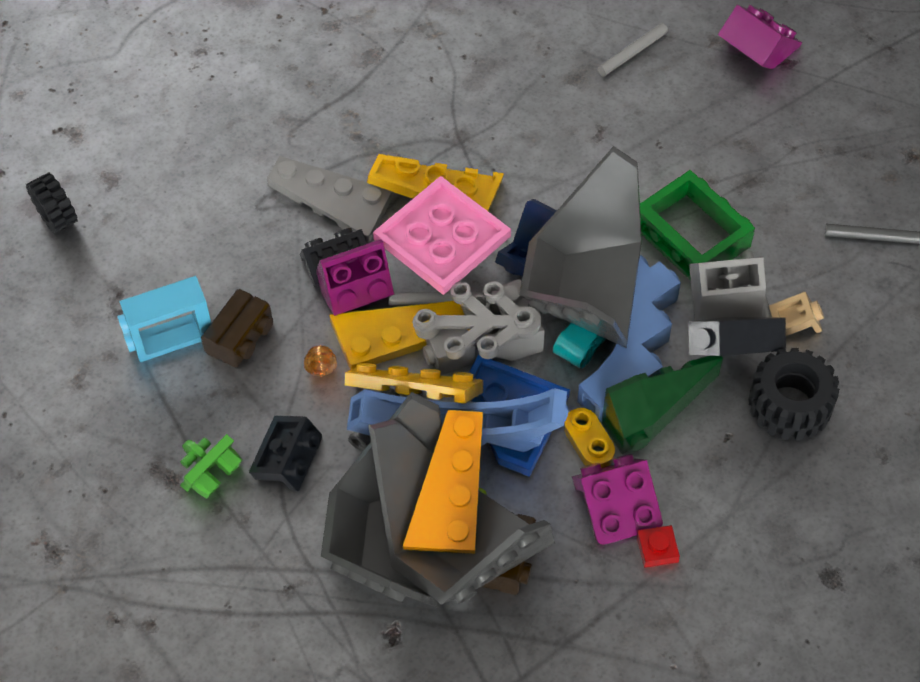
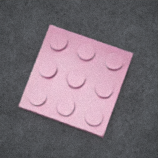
M442 176L437 178L373 232L374 241L381 239L384 243V248L443 295L511 237V228Z

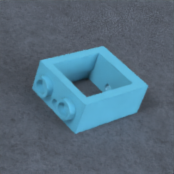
M196 276L119 301L123 314L117 317L129 353L136 351L140 362L201 342V336L211 324L207 302ZM190 311L192 312V314H189V315H186V316H183V317H180V318H177V319H174V320H171V321L162 323V324H160V325H157V326H154V327H151V328H148V329L139 331V328H142V327H145V326H148V325H151V324H154V323H157V322H160V321H163V320H166V319H169V318H172V317H175V316H178V315H181V314H184V313H187V312H190Z

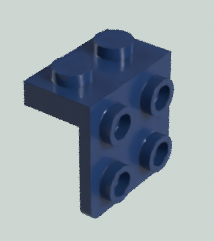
M536 199L527 201L513 242L498 251L495 263L503 266L507 272L523 277L529 242L557 210Z

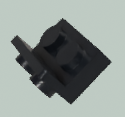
M346 228L334 234L335 238L324 242L322 238H317L304 244L305 248L301 250L300 257L302 261H305L314 287L319 286L316 269L320 260L367 244L362 229L353 232L352 228Z
M274 416L249 473L255 480L283 481L291 491H299L315 453L319 448L322 434L307 417Z

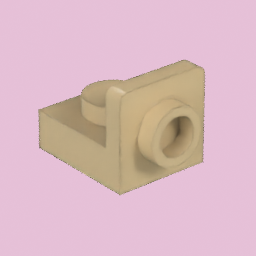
M806 292L769 305L772 317H786V336L811 326L816 333L822 331L819 321L824 319L822 309L818 301L812 302Z

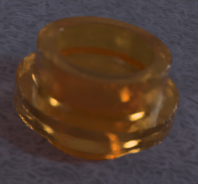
M314 346L304 357L305 370L315 376L328 375L337 367L335 354L326 346Z

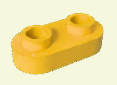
M586 408L571 410L564 423V432L583 464L588 466L600 463L601 468L610 466L614 459L615 446L595 413ZM583 420L587 423L585 425H580L576 421ZM600 446L604 450L598 452L593 450V447Z

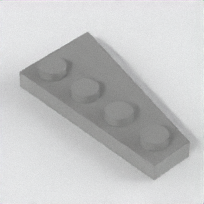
M279 156L267 177L269 187L299 204L303 202L312 207L313 212L323 217L325 215L337 222L338 227L342 229L352 228L353 232L362 229L367 243L371 242L373 232L378 228L393 198L392 191Z

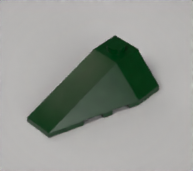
M706 356L691 360L684 364L680 370L676 371L671 366L661 368L657 376L649 378L646 373H642L606 388L602 425L620 453L624 454L630 450L638 451L647 446L658 433L719 376L723 357Z

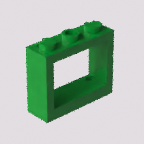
M691 170L640 203L642 236L690 281L689 264L732 260L751 247L755 227L750 220L741 216L731 207L727 199L720 197L709 187L703 178L698 177ZM686 195L730 235L704 254L696 250L659 215Z

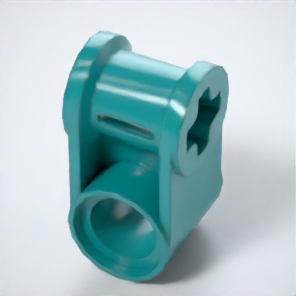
M570 323L558 336L553 346V353L579 369H583L606 338Z

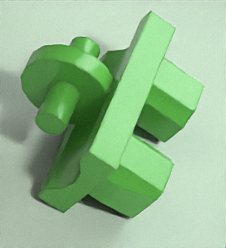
M226 434L207 454L205 450L211 445L207 438L204 437L198 444L192 440H187L182 445L187 455L180 462L185 468H188L194 461L197 464L184 476V481L180 486L186 492L194 489L207 499L221 483L209 470L216 464L229 476L242 462L241 457L231 447L234 440Z

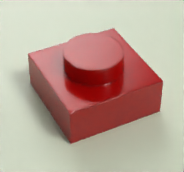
M672 525L637 531L636 537L644 568L679 563L680 555Z

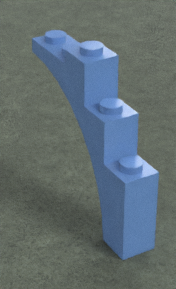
M640 255L627 348L616 344L613 352L599 369L579 384L577 402L582 408L594 412L601 423L606 388L642 373H646L649 378L657 376L661 368H663L659 357L653 352L669 342L672 323L668 315L662 310L678 301L681 282L677 274L671 269L668 270L660 261L649 267L647 260L642 255Z
M556 388L533 396L496 402H467L463 404L429 400L439 405L442 426L448 410L483 412L481 446L490 443L521 452L541 445L544 434L564 426L568 416V406L566 405L567 391ZM367 389L362 390L351 397L347 430L370 436L369 425L388 421L407 397L389 395Z

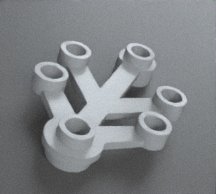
M492 281L484 286L485 299L490 304H497L507 315H494L472 295L468 283L457 282L451 287L453 301L457 304H462L473 315H437L429 309H422L416 313L412 323L416 335L421 339H432L438 335L441 329H470L461 337L452 336L444 342L447 357L455 360L463 357L466 350L477 341L480 356L484 359H492L498 355L501 348L514 338L528 339L535 336L541 327L542 320L540 313L535 308L517 306L504 294L502 284ZM461 291H465V292H466V293L463 294V295H457V293H459V292H461ZM492 291H499L497 294H490ZM493 329H503L495 337L485 336ZM489 345L493 346V347H492L491 349H489V350H484V349H483L484 347L489 346ZM453 346H460L456 350H450Z

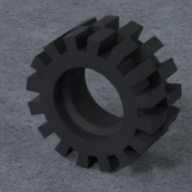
M48 172L26 184V189L32 203L36 206V210L40 213L42 220L46 222L47 227L53 233H57L78 221L69 197L66 196L65 190L61 188L60 183L53 174Z

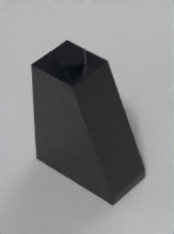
M723 317L688 321L689 355L724 356L777 352V350L783 348L786 350V317Z

